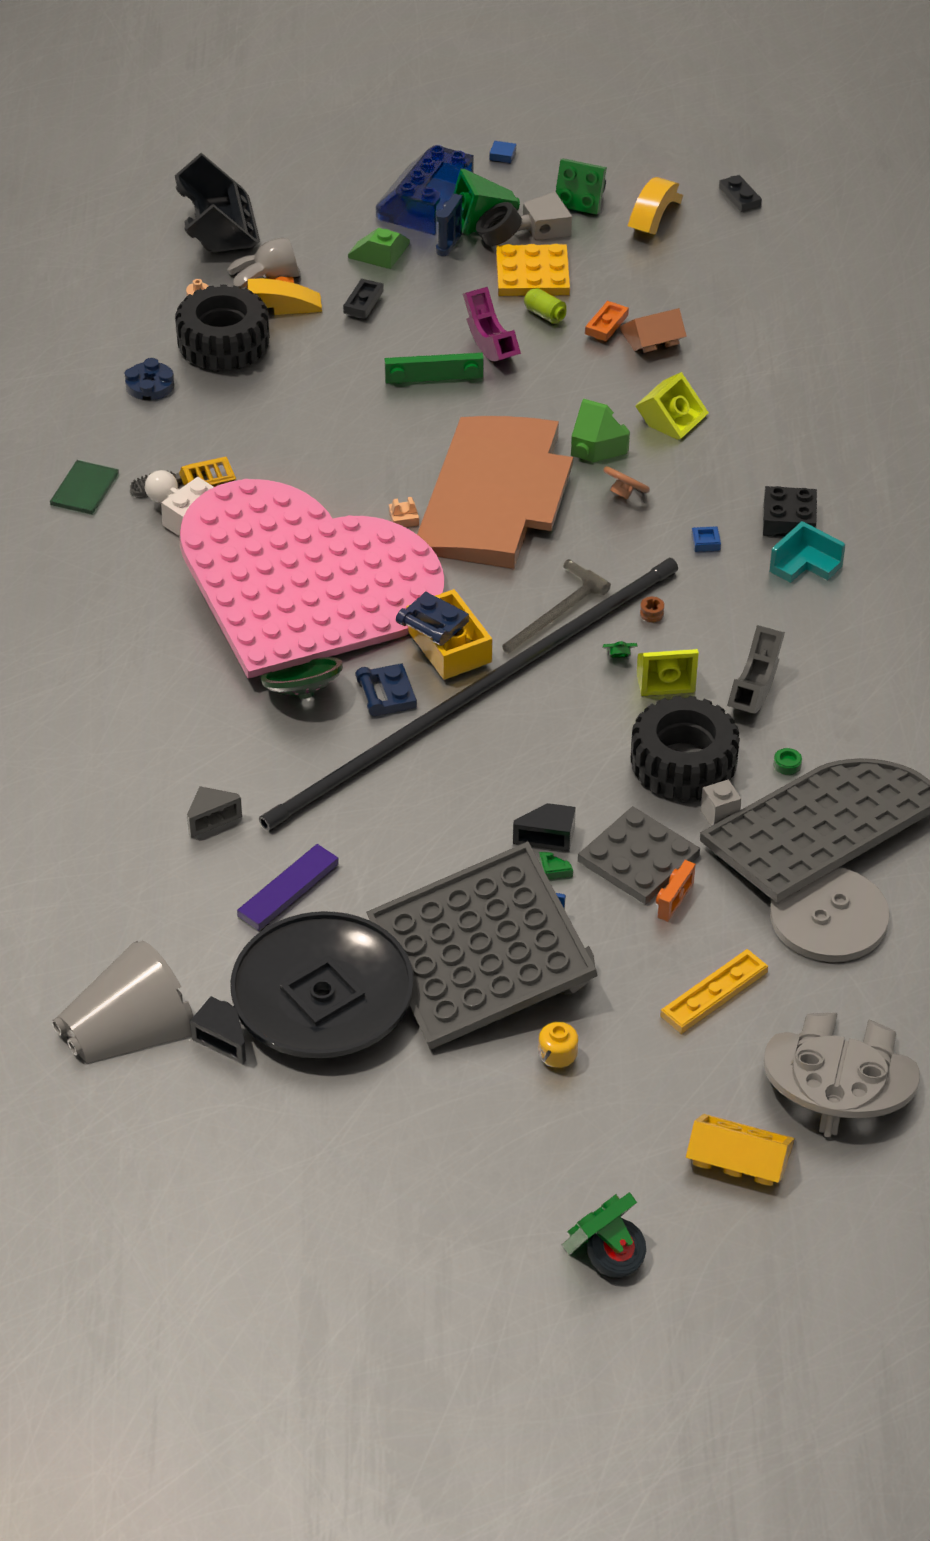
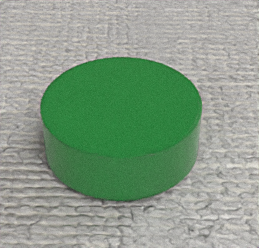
M792 748L780 749L774 755L773 766L781 774H796L801 769L802 756L797 750Z

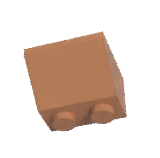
M680 308L636 318L619 326L620 331L634 351L643 349V353L658 350L657 345L665 344L666 348L679 345V340L687 337Z

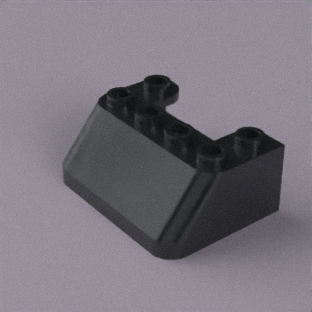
M200 153L174 175L177 184L176 190L182 197H188L195 208L196 219L188 217L184 221V229L191 238H197L207 251L223 252L250 249L260 242L249 195L242 186L203 153Z

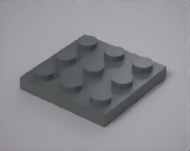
M632 806L578 853V862L646 905L659 893L661 888H665L669 884V879L674 869H679L684 860L693 862L700 856V847Z

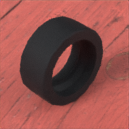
M499 203L480 217L476 225V231L486 245L496 246L506 242L519 230L522 218L511 203Z

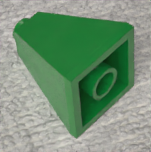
M460 169L454 194L462 195L463 234L467 235L475 232L480 217L499 203H511L517 211L519 210L520 200L518 197H515L513 191L466 169Z

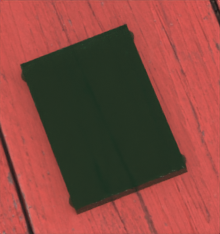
M76 460L51 498L50 505L93 515L118 476L119 470Z

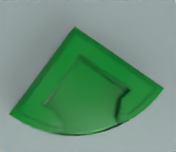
M539 852L540 864L549 880L573 877V868L567 860L564 861L555 857L554 853Z

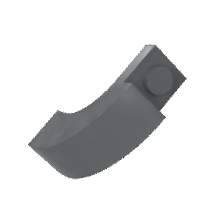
M760 625L756 626L746 665L741 676L738 679H734L727 706L750 713H757L760 710L770 690L780 660L778 656L785 632Z

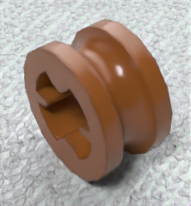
M658 597L644 598L641 601V618L650 623L662 620L664 617L663 600Z

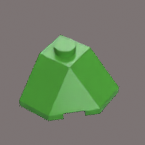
M377 228L355 244L348 253V258L392 269L410 244V239L400 233Z
M583 399L571 436V456L597 462L627 454L629 452L630 431L624 424L620 425L612 416L614 412L608 405Z

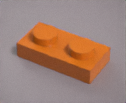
M607 300L585 326V334L607 341L629 316V308Z
M684 860L679 869L673 870L666 889L661 888L656 898L659 919L668 922L694 884L695 863Z

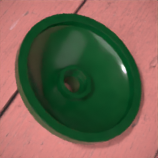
M316 658L308 663L264 673L261 676V682L264 687L271 691L287 696L298 695L299 699L313 697L316 691L327 687L338 677L343 669L342 661L337 658Z

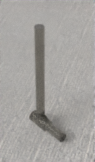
M567 559L563 568L579 577L582 581V587L502 645L503 650L509 654L591 592L605 595L609 591L611 583L593 571L586 570L572 560Z

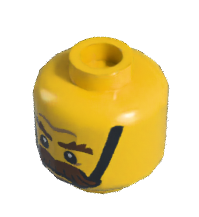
M553 1022L544 1026L539 1033L538 1054L541 1060L546 1065L557 1068L566 1067L573 1063L578 1055V1034L576 1030L564 1022Z

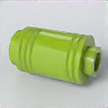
M539 288L531 289L525 295L524 304L527 310L553 324H557L565 318L567 306L560 299Z

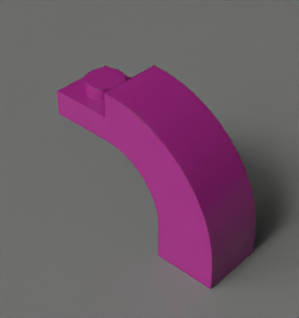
M488 286L464 293L463 297L469 318H466L477 346L485 357L491 361H498L521 354L515 330L506 331L497 319Z

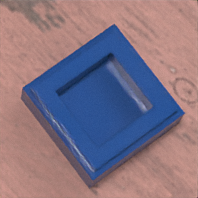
M494 141L489 153V160L512 163L517 144Z
M718 526L692 528L691 535L695 552L721 551Z

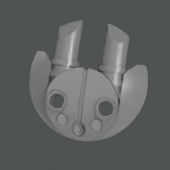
M810 1013L806 1015L802 1032L799 1035L784 1032L775 1034L771 1038L765 1049V1073L773 1086L785 1097L805 1108L822 1113L819 1132H823L825 1137H830L831 1134L837 1135L840 1117L870 1118L886 1115L904 1107L916 1094L920 1078L917 1062L909 1057L894 1054L896 1031L869 1019L863 1042L849 1038V1041H845V1037L833 1036L837 1013Z

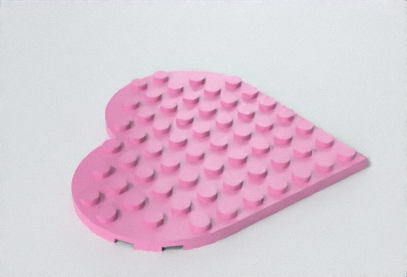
M242 479L218 485L200 495L189 506L181 523L180 549L182 556L247 678L308 663L316 658L330 657L406 636L409 634L408 626H402L396 622L398 612L402 608L406 609V606L412 604L425 591L434 596L443 593L444 574L441 563L433 549L420 536L402 525L381 518L352 515L332 518L329 512L316 499L295 487L280 482Z

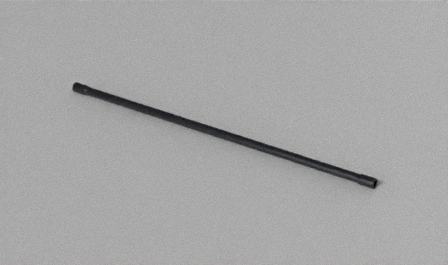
M667 558L645 575L283 804H278L259 816L261 826L266 831H270L287 820L290 815L650 586L678 571L676 561L673 558Z

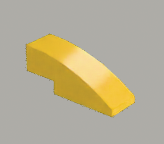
M247 279L248 289L253 294H257L266 304L267 308L273 307L274 315L322 312L320 293L312 289L281 280Z

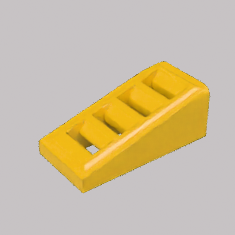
M227 456L182 466L179 471L184 486L194 480L192 474L195 473L197 477L213 487L236 481ZM223 465L227 476H222L218 466ZM211 468H214L217 478H213L210 471ZM201 471H205L208 480H204Z

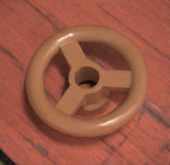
M604 467L603 472L617 479L610 491L626 499H629L634 488L643 493L650 492V488L647 485L611 467Z

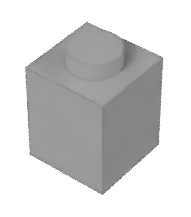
M729 779L703 787L701 812L710 826L740 811L741 797Z

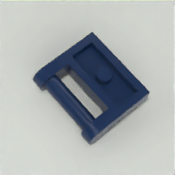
M453 193L449 201L444 203L443 209L436 212V221L438 222L436 254L439 256L449 255L462 235V195Z
M425 591L406 609L402 608L398 612L396 622L402 626L408 625L431 637L434 643L443 646L469 622V614Z
M403 663L375 669L361 667L355 672L357 682L363 687L368 701L367 709L371 716H380L417 708V699ZM374 682H379L385 701L378 699L373 686Z

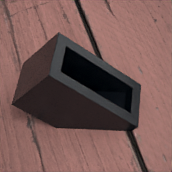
M547 803L515 819L513 822V844L521 845L529 842L532 847L570 852L575 828L576 807Z
M210 996L190 1020L192 1040L243 1065L246 1062L245 1040L237 1009L229 1002L220 1001Z

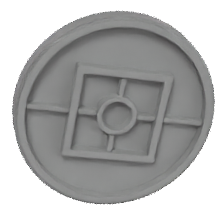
M838 867L778 903L772 899L770 920L779 939L796 953L818 961L844 962L870 953L881 943L888 928L889 908L884 895L874 883L854 871Z

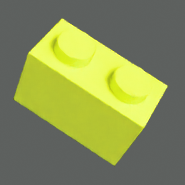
M682 372L663 380L635 405L649 427L677 440L683 438L709 413Z
M698 649L638 653L637 678L641 696L694 693L696 691Z

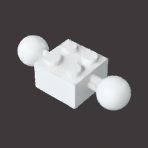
M165 470L154 471L147 477L145 482L147 496L152 501L161 503L162 525L179 537L181 523L189 506L200 495L214 488L206 481L196 477L187 485L178 489V483L174 475Z

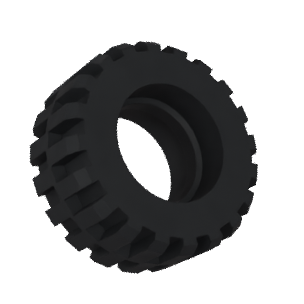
M212 285L207 286L204 290L200 288L193 295L189 294L186 296L175 313L178 348L189 362L197 364L200 368H210L212 371H218L219 369L232 371V368L237 367L241 369L248 363L251 365L256 362L257 357L260 358L268 348L270 334L267 306L257 294H253L249 289L243 290L240 286L235 285L233 287H228L227 285L214 287Z
M680 695L673 696L670 700L666 698L658 700L656 705L652 703L645 708L644 712L638 715L633 725L630 755L632 770L645 787L650 786V790L658 795L662 793L665 794L666 798L674 799V797L681 798V801H689L690 798L695 797L697 800L702 799L703 787L728 779L731 782V778L735 775L740 742L738 726L729 713L725 714V710L718 704L714 706L707 699H703V701L698 700L696 696L681 698ZM687 743L698 746L703 750L679 752L667 746Z

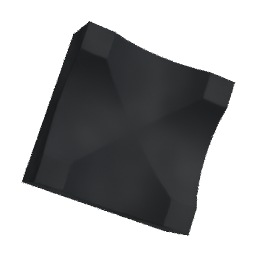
M765 486L763 536L789 533L801 521L816 528L817 489Z

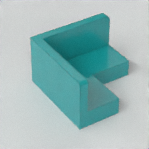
M801 521L772 548L769 572L792 583L801 573L808 570L828 581L843 567L845 543Z

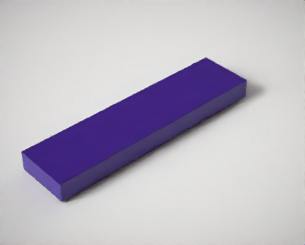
M316 844L237 909V917L260 931L339 865V858L319 844Z

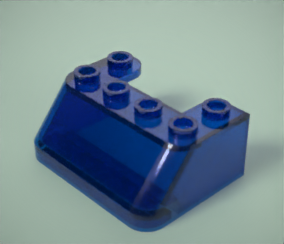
M441 145L432 146L403 171L376 204V217L381 221L435 235L436 206L440 202V193L426 186L433 178L456 184L460 169H466L474 173V155L445 148Z

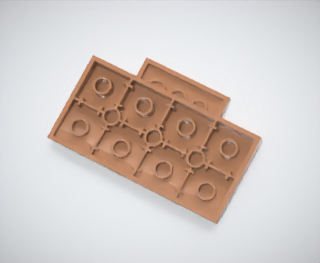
M513 416L460 417L417 533L433 549L437 557L515 569L528 527L552 531L573 466V457L553 454L558 439L559 421Z

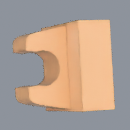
M408 497V502L399 503L397 498L393 500L392 504H389V514L392 522L403 527L419 525V516L412 497Z

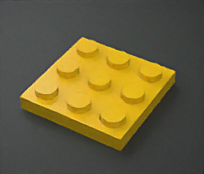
M496 245L498 296H525L529 290L536 288L550 295H570L567 245Z

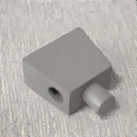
M556 192L529 200L523 204L522 224L518 231L528 229L536 240L571 236L572 216Z

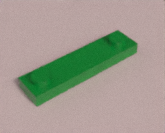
M483 352L384 358L385 384L484 378Z

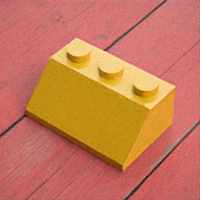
M702 1114L694 1120L685 1158L692 1159V1164L701 1168L711 1169L712 1165L722 1167L725 1174L742 1177L744 1173L755 1176L754 1181L757 1183L772 1186L773 1182L779 1183L783 1178L795 1138Z

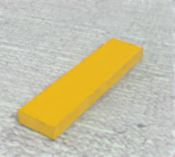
M746 949L662 1008L660 1017L682 1034L767 974L768 965L750 950Z

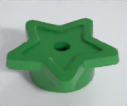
M619 641L612 644H603L602 648L607 649L611 658H624L631 656V648L638 647L637 643Z

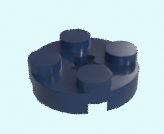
M147 358L143 363L136 364L124 372L126 391L134 398L143 400V396H151V400H157L167 396L173 390L174 374L172 369L163 363H159L156 358Z

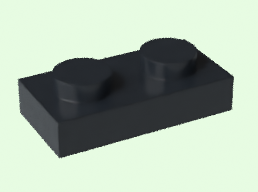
M740 175L719 180V189L741 212L761 207L762 198Z
M361 278L343 305V313L366 319L384 292V284Z

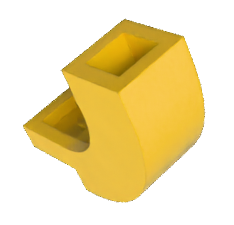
M660 177L652 178L644 186L634 205L628 227L656 235L661 217L670 202L681 204L683 195L677 193L680 183Z

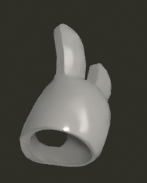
M283 237L265 242L258 248L255 255L237 259L227 269L230 275L238 273L233 283L235 286H240L241 289L248 285L247 279H256L260 276L264 278L301 275L290 240Z

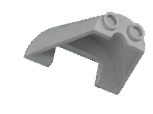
M142 940L132 943L63 1012L52 1020V1024L58 1035H64L66 1038L69 1037L67 1041L73 1054L76 1056L79 1054L88 1064L192 1036L190 1020L194 1015L189 1002H183L182 994L178 990L181 985L169 965L150 944Z

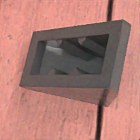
M199 786L187 813L189 836L191 838L241 818L242 805L240 795Z

